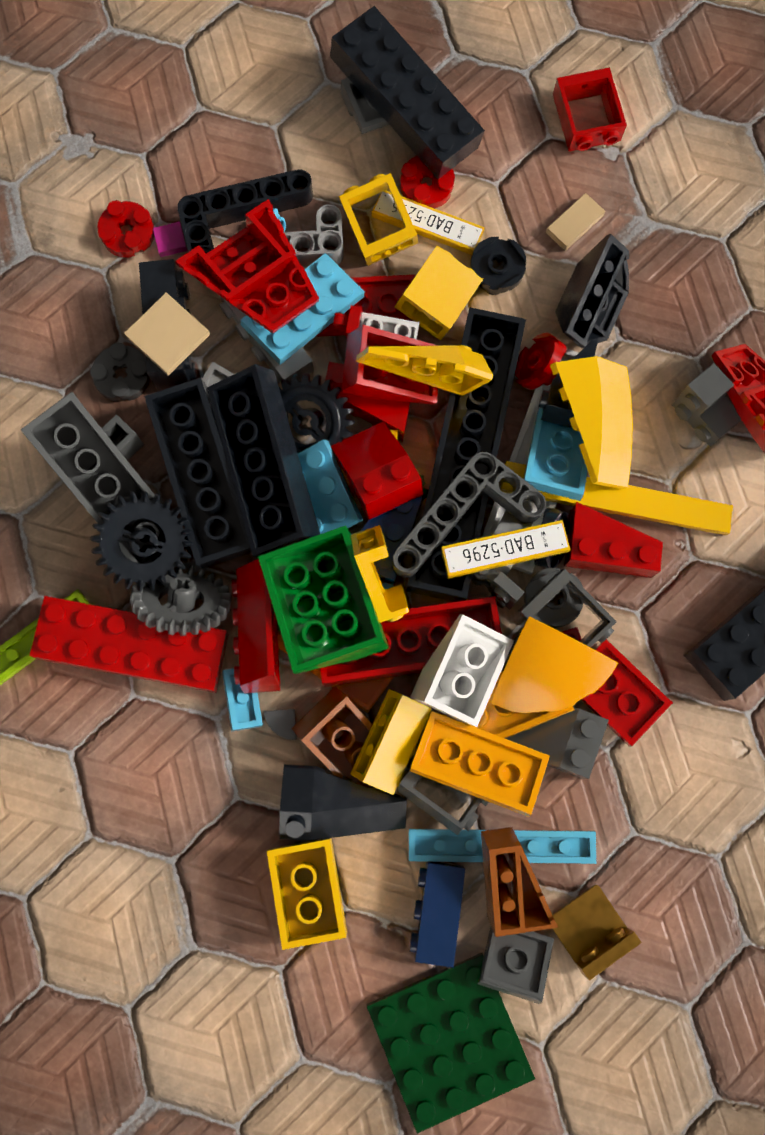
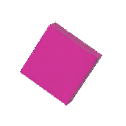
M180 222L153 228L160 257L187 251Z

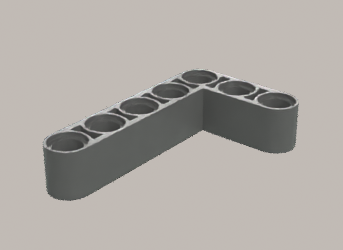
M488 452L477 453L395 551L392 560L393 570L398 576L404 578L411 577L417 573L482 492L524 523H532L540 517L546 508L545 497ZM484 464L489 468L490 472L489 474L481 475L475 470L474 466ZM499 483H509L513 488V493H503L499 488ZM460 486L467 487L471 492V496L467 498L460 497L456 493V488ZM523 502H533L537 507V512L530 513L526 511L523 507ZM440 509H447L451 512L452 519L450 521H442L437 517L436 512ZM421 532H428L433 536L434 542L424 545L419 542L417 535ZM403 555H409L414 559L415 565L412 568H403L399 565L398 558Z

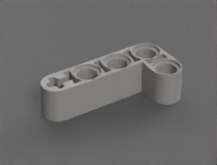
M326 204L318 209L316 214V231L284 232L296 252L300 265L304 268H307L325 253L337 265L343 260L342 216L339 208L333 204ZM326 221H333V222H335V223L330 224V225L325 224ZM329 246H334V247H336L335 250H331V251H330V250H326L325 248H327V247H329ZM303 247L308 248V250L305 252L297 251L298 249Z

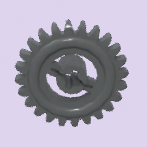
M190 565L187 573H183L182 569L177 568V578H172L168 574L165 575L166 586H163L159 580H155V590H151L147 582H144L141 592L138 591L137 585L132 586L130 603L132 611L137 615V619L145 622V625L149 628L156 626V631L158 632L167 630L169 635H174L176 632H179L181 636H186L187 632L197 635L199 630L203 632L210 631V626L213 628L219 626L220 622L224 621L227 618V614L231 611L232 596L229 593L228 585L223 586L222 578L215 580L214 572L205 579L204 568L199 571L198 575H194L193 565ZM168 594L167 603L162 606L159 600ZM200 598L203 605L194 611L195 601Z

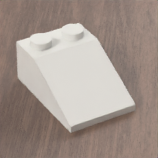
M460 614L422 669L410 698L462 723L477 727L514 640Z

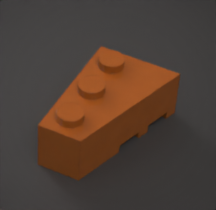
M513 828L481 831L487 917L495 937L558 928Z

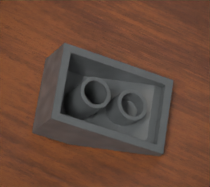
M574 707V711L506 739L550 755L547 764L549 767L581 779H589L609 720Z

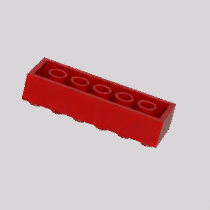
M44 596L29 656L43 661L217 693L229 634L227 630L210 627V631L203 632L199 630L197 635H192L190 632H187L186 636H181L179 632L169 635L167 630L163 632L156 631V626L149 628L145 625V622L138 620L137 615L133 612Z
M496 597L410 608L409 612L404 614L399 620L381 622L389 649L361 659L320 668L323 687L421 673L460 614L502 634Z

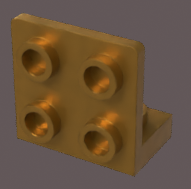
M596 884L552 914L558 928H552L581 973L589 981L642 943L636 933L624 924L606 895Z

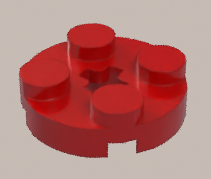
M415 156L402 166L400 190L403 197L435 209L444 205L451 197L455 174L453 169H451L441 178L437 179L423 162ZM423 178H432V185L428 186L427 183L422 184L421 181L423 180Z
M115 200L110 202L107 209L101 214L97 225L98 235L102 243L110 253L119 257L135 256L134 253L140 250L144 252L151 246L155 237L153 231L154 224L149 211L142 205L131 201L120 202ZM130 225L133 230L122 234L121 227Z
M545 332L535 336L532 340L536 343L530 349L525 346L518 356L514 375L518 377L517 383L526 389H536L543 384L549 386L557 376L553 375L550 364L560 362L566 353L567 347L551 333Z

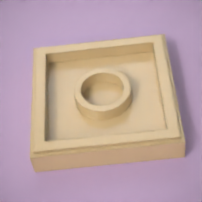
M165 293L124 335L169 376L210 333L207 328L168 293Z

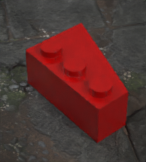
M329 361L325 381L332 380L330 390L336 387L342 388L345 364ZM342 390L339 392L338 399L343 397L349 398L343 405V408L353 409V412L349 414L362 418L371 423L372 426L384 421L390 430H398V440L404 441L411 402L372 399L342 392Z
M578 502L573 505L569 515L570 533L569 535L567 534L570 551L565 554L564 567L648 578L654 577L661 571L662 541Z

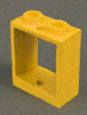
M391 173L387 175L378 174L372 177L369 183L360 187L357 185L349 187L344 191L343 195L339 196L368 266L419 243L417 233ZM389 189L405 228L367 245L351 206Z

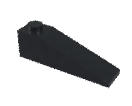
M284 764L279 839L312 841L404 829L406 827L407 798L397 794L392 795L373 786L368 788L352 782L353 779L346 776L342 778L325 773V769L317 766Z

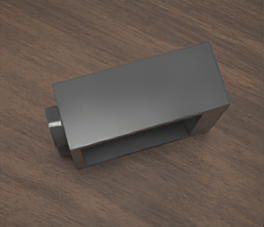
M560 569L518 610L526 620L529 616L538 620L534 615L564 586H567L600 620L579 642L590 648L597 641L600 643L604 642L614 632L611 627L616 623V620L566 569Z
M408 771L397 790L456 835H459L463 828L467 831L471 829L479 817L475 810L480 803L485 806L489 803L474 797L458 821L414 789L423 776Z

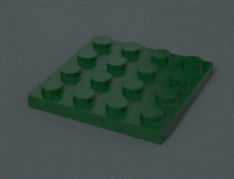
M483 953L455 964L454 968L448 967L367 1004L368 1012L417 1134L535 1080L499 991L478 985L484 958Z

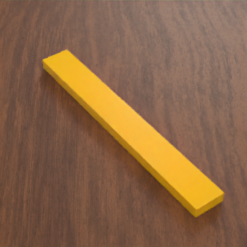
M510 461L504 463L521 478H524L525 464ZM586 477L584 495L581 501L539 491L546 501L571 506L578 502L597 511L715 534H730L733 505L632 485H628L626 489L592 484L590 477ZM501 483L500 490L502 492L513 493V488L509 483Z

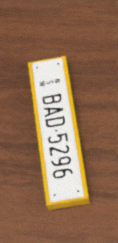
M387 190L381 192L373 208L372 217L404 229L405 226L391 193ZM401 196L418 235L473 255L475 247L480 243L485 227Z
M563 520L442 546L441 550L448 578L566 553L570 551V546Z

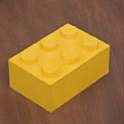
M332 838L307 841L267 850L282 950L346 938L347 928Z

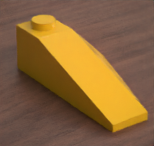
M464 345L369 346L356 357V362L461 396L492 381L493 373L483 355L473 352L470 347Z

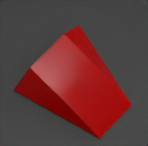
M269 199L246 213V227L208 253H205L198 245L175 261L176 265L272 334L319 302V297L304 267L300 265L292 244L289 243L280 220L275 216Z
M746 344L715 351L712 354L714 364L734 384L727 393L751 436L765 453V360Z

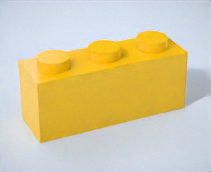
M389 689L350 774L368 785L394 795L396 788L403 780L404 770L408 761L416 751L417 741L422 730L426 727L432 708Z

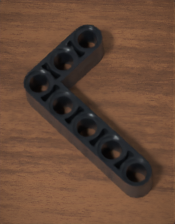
M302 169L292 170L184 196L179 200L178 213L188 252L198 245L205 253L214 249L210 233L211 228L245 221L246 213L267 199L270 200L273 208L278 209V212L308 205L313 199L312 178L310 174ZM297 187H305L302 190L296 189ZM272 193H277V194H278V195H276V196H269V194H272ZM246 199H250V200H251V201H249V202H247V203H243V202H242L243 200H246ZM217 206H224L221 209H215ZM191 212H197L195 215H188ZM200 236L203 237V238H202L201 240H199V241H195V240H194L196 237H200Z

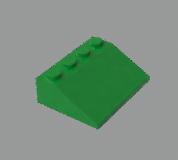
M346 525L258 556L294 674L361 659L389 649L382 625L378 620L354 557L351 533Z

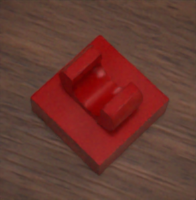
M351 305L349 316L335 313L333 325H335L334 330L345 332L346 340L349 333L360 327L363 313L362 307Z

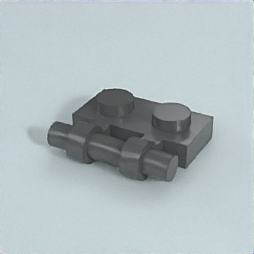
M494 568L472 573V582L476 585H485L491 593L490 597L495 596L497 606L502 609L506 606L510 610L525 593L503 572L499 573Z

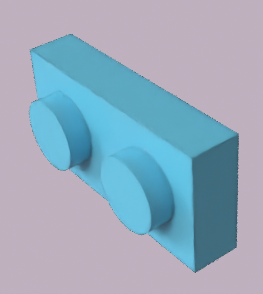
M234 668L223 670L222 676L231 732L262 727L263 722L258 693L244 694L240 684H235Z

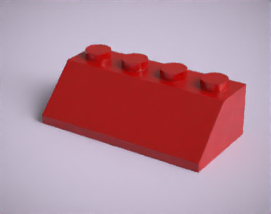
M258 558L236 569L237 579L232 580L233 598L237 597L238 608H233L232 610L233 624L238 626V637L233 638L234 654L239 655V666L234 667V679L236 685L240 684L244 694L280 691L278 622Z

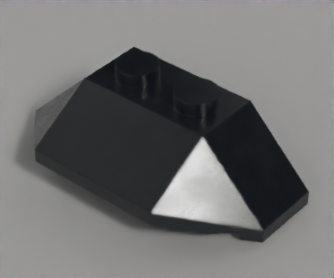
M612 234L606 235L577 263L555 311L562 332L581 348H584L592 339L597 340L598 343L608 340L629 293V269L627 263L629 250Z

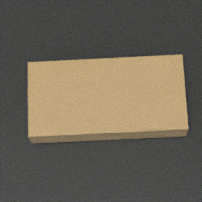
M585 193L547 228L546 234L566 251L604 216L605 210Z

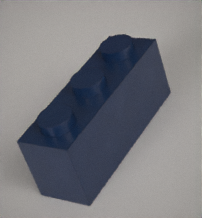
M426 862V868L420 867L418 887H423L422 900H416L414 908V919L419 920L417 933H411L409 952L415 953V962L454 968L466 870L464 866Z

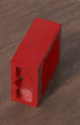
M610 67L556 79L553 98L569 152L575 150L585 151L599 145L610 146L621 141L627 123ZM601 95L609 125L576 131L568 102Z

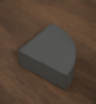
M295 709L264 711L267 724L274 733L285 739L297 740V735L291 729L296 724Z

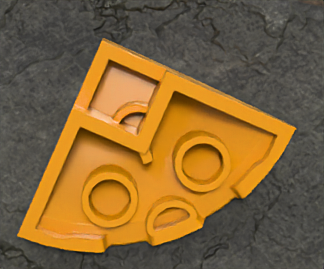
M529 616L504 668L491 703L510 711L526 714L546 711L552 713L574 706L577 701L585 698L587 695L595 693L611 676L618 662Z

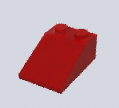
M362 325L348 334L342 392L372 399L432 405L437 403V387L356 362V357L369 346L438 345L367 325Z
M384 421L331 446L339 465L369 520L423 495L422 481L407 452Z

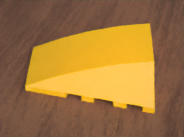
M598 356L550 364L553 375L559 374L564 387L559 389L562 400H569L574 417L569 419L572 428L575 431H579L584 443L579 444V448L592 484L618 489L628 488L632 457L633 421L627 367Z

